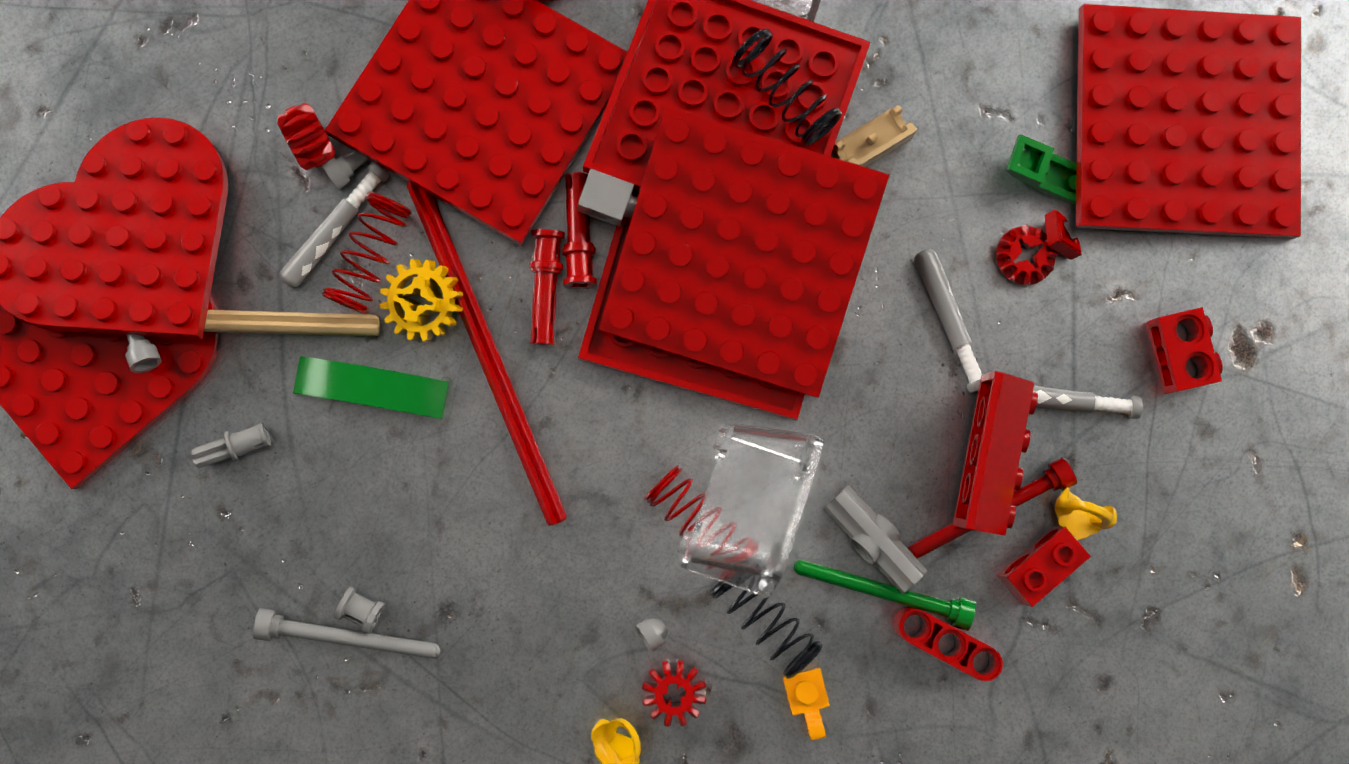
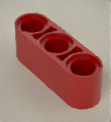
M904 607L894 616L893 628L896 634L917 648L981 681H992L1001 673L1003 660L999 652L976 638L917 608ZM911 615H918L922 622L921 630L917 634L909 636L904 630V623ZM952 633L956 641L955 647L951 652L943 654L939 649V640L943 635ZM980 652H987L990 660L989 665L985 670L977 672L973 666L974 658Z

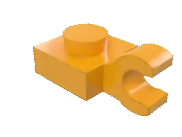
M818 667L802 671L790 679L782 676L791 714L803 713L811 741L826 737L819 709L829 707L830 704L821 669Z

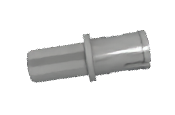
M260 423L232 434L229 431L225 432L224 438L192 449L191 456L195 466L202 468L231 457L234 461H237L241 455L271 446V440L264 423Z

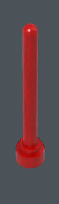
M1061 457L1048 464V469L1043 471V476L1020 487L1019 491H1014L1011 505L1017 507L1050 489L1053 491L1058 489L1064 491L1065 488L1076 485V476L1068 462ZM952 523L910 545L907 549L918 559L972 530L955 526Z

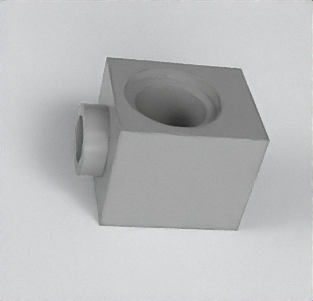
M590 169L578 202L577 211L620 227L623 217L631 219L638 197L631 195L634 184Z

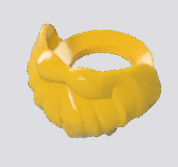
M1069 487L1064 489L1055 502L1054 510L1057 515L1058 524L1066 527L1077 541L1087 538L1094 533L1097 534L1102 529L1112 528L1117 523L1115 508L1112 506L1102 507L1092 502L1082 501L1078 496L1070 492Z
M615 718L611 721L600 719L591 731L594 755L601 764H639L641 743L631 723L623 718ZM618 727L625 728L629 732L631 738L623 734L616 733Z

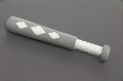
M374 162L369 164L367 167L369 172L361 180V183L357 185L348 198L342 199L332 213L280 271V279L285 284L296 288L303 282L344 228L359 212L358 208L364 202L365 196H368L367 193L372 192L380 181L385 182L389 178V174Z
M933 249L923 250L917 253L914 258L916 266L942 322L952 349L958 352L960 362L963 364V369H965V374L969 381L967 389L969 393H973L979 390L982 374L971 350V339L963 323L937 253Z
M1034 386L1033 392L1038 393L1036 408L1092 413L1093 410L1127 414L1132 419H1139L1143 410V400L1139 396H1131L1127 400L1095 396L1094 393L1041 386Z

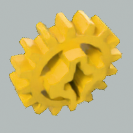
M410 259V268L403 264L396 266L399 273L398 276L387 274L386 279L391 283L390 288L380 289V293L387 296V301L379 304V307L381 309H389L390 314L386 316L384 321L385 323H397L394 329L395 334L403 335L407 332V340L417 341L420 336L422 341H432L433 333L437 336L446 335L444 325L455 326L457 324L452 317V313L462 312L463 308L455 304V299L462 297L463 292L453 290V286L459 281L457 277H445L448 273V267L440 265L435 269V261L426 259L422 265L420 260ZM413 278L412 284L403 289L404 285ZM438 285H439L440 288H441L443 297L441 296L440 292H439L438 289H437V286H438ZM420 295L433 304L422 305L417 300L411 299L410 296ZM401 306H402L403 310L405 311V316H404V314H403V312H402V310H401ZM440 312L437 318L429 323L430 317Z

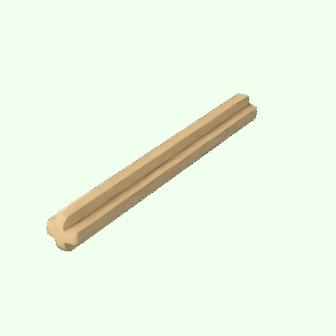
M208 310L204 332L378 336L380 332V318L378 315Z

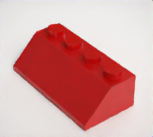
M999 371L981 375L953 525L1003 536L1006 535L1007 528L1011 529L1013 527L1016 516V506L1011 505L1014 490L1019 491L1023 479V468L1019 467L1021 452L1026 453L1031 435L1030 430L1026 429L1028 414H1034L1038 400V393L1033 392L1035 382Z

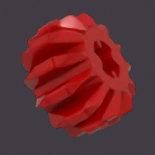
M307 103L299 106L295 105L286 109V112L278 116L277 125L301 168L307 171L314 167L318 168L326 164V161L334 158L335 149L312 106Z
M665 660L662 662L664 675H661L654 668H651L649 671L650 677L657 683L643 682L642 690L654 694L643 698L642 703L643 706L657 704L650 713V717L653 720L657 719L664 712L666 713L664 718L665 726L670 727L672 715H678L679 724L685 726L687 723L684 712L687 711L694 718L700 715L699 710L692 703H706V696L694 693L704 689L706 683L705 680L691 683L698 673L696 667L690 668L684 675L683 660H678L676 671L672 672L669 662ZM677 684V689L681 686L684 688L685 691L680 694V701L672 702L671 697L668 700L664 697V694L668 693V685Z

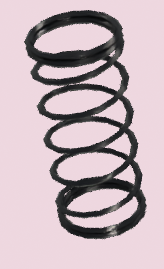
M762 29L749 37L738 48L733 56L732 63L736 67H742V75L745 77L758 75L755 82V90L758 92H766L772 89L769 96V105L771 107H779L786 104L782 112V120L784 122L800 119L796 126L795 135L802 137L801 142L805 146H809L822 138L837 124L842 116V112L839 111V108H833L819 117L804 134L798 133L807 115L827 98V95L823 94L806 111L790 119L785 118L786 111L793 100L812 85L813 79L806 81L790 98L773 104L771 100L777 88L800 68V64H795L777 83L760 89L758 83L764 72L776 64L787 52V49L780 50L762 69L747 74L745 72L746 65L758 57L773 38V33L769 29ZM761 39L751 50V52L746 57L740 60L741 56L746 52V50L750 48L756 41Z
M745 562L726 580L722 579L710 591V595H713L712 598L716 599L744 579L753 575L749 584L727 610V614L733 613L755 596L767 591L764 599L744 622L741 629H746L771 610L782 606L776 618L758 638L755 645L761 644L779 629L796 621L788 637L770 657V660H774L795 643L806 637H811L805 649L794 658L783 672L786 679L793 678L814 660L822 650L823 645L820 644V641L813 642L814 635L812 633L804 634L787 644L799 627L800 620L798 618L789 619L771 630L785 610V603L783 602L767 608L755 617L769 598L771 593L770 587L762 588L740 602L757 577L756 572H750L740 577L749 568V564Z

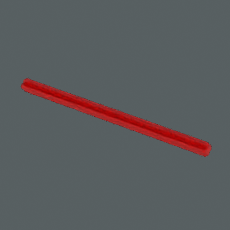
M407 182V189L439 265L449 268L445 277H457L459 280L453 286V290L463 292V296L455 299V304L463 308L462 312H459L544 518L549 526L564 521L567 515L433 195Z

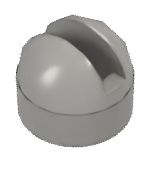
M649 618L635 626L640 638L650 652L661 647L667 640L668 630L665 628V623L660 619Z

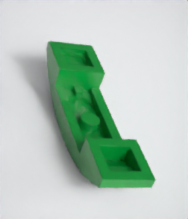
M1022 134L1018 135L1006 171L1030 187L1057 200L1076 206L1077 163L1054 154V148Z
M300 356L293 393L443 419L449 382L379 368Z

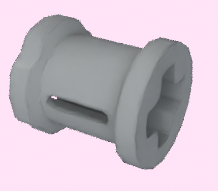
M350 586L342 596L334 613V618L338 620L345 618L363 627V632L370 634L376 626L385 604L380 601L375 603L356 594V589Z

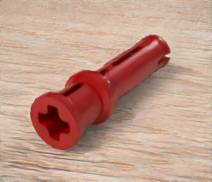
M572 172L565 175L567 243L562 248V254L566 256L567 278L563 279V286L571 289H585L597 286V278L593 277L592 256L596 254V247L590 241V216L577 211L578 202L588 174L583 172Z
M535 229L531 230V237L535 239L534 260L529 264L531 272L534 273L530 344L554 345L557 277L563 271V264L560 263L561 240L565 239V232Z

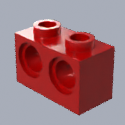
M1203 307L1161 316L1146 322L1165 394L1222 381L1220 375L1223 371L1222 360L1219 354L1214 352L1211 340L1213 326L1210 318L1204 314ZM1178 323L1185 325L1188 329L1189 335L1186 341L1181 340L1177 335L1176 328ZM1189 359L1194 361L1198 367V374L1195 378L1191 377L1186 370V363Z
M1053 526L999 572L997 576L1022 605L1033 607L1091 556L1066 527Z

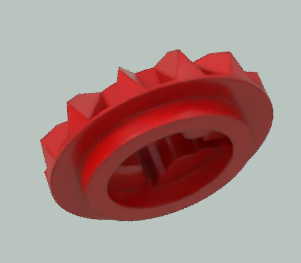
M1028 225L1009 230L1000 239L996 249V261L1000 271L1007 279L1020 285H1032L1044 280L1054 270L1055 259L1058 255L1055 250L1048 247L1047 235L1043 232V229ZM1021 245H1024L1026 249L1032 247L1039 248L1032 257L1033 264L1028 260L1014 262L1018 255L1022 253Z

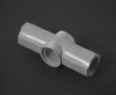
M849 485L823 508L850 537L849 542L855 552L870 565L875 564L901 594L914 586L928 571L900 541L901 536L896 527L883 515L875 514Z

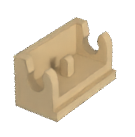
M897 105L836 141L832 154L837 159L868 167L911 141L917 129L912 122L907 124L904 122L901 116L902 108Z

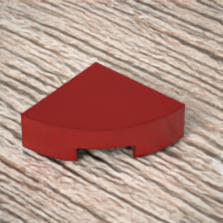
M1056 209L1045 214L1048 247L1070 260L1081 256L1082 251L1078 237L1072 239L1064 226V223L1068 222V220Z

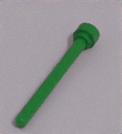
M798 560L794 564V571L798 575L945 616L946 621L952 622V626L955 628L969 631L974 620L976 601L960 597L959 600L951 599L948 602L909 590L901 594L895 586L804 560Z

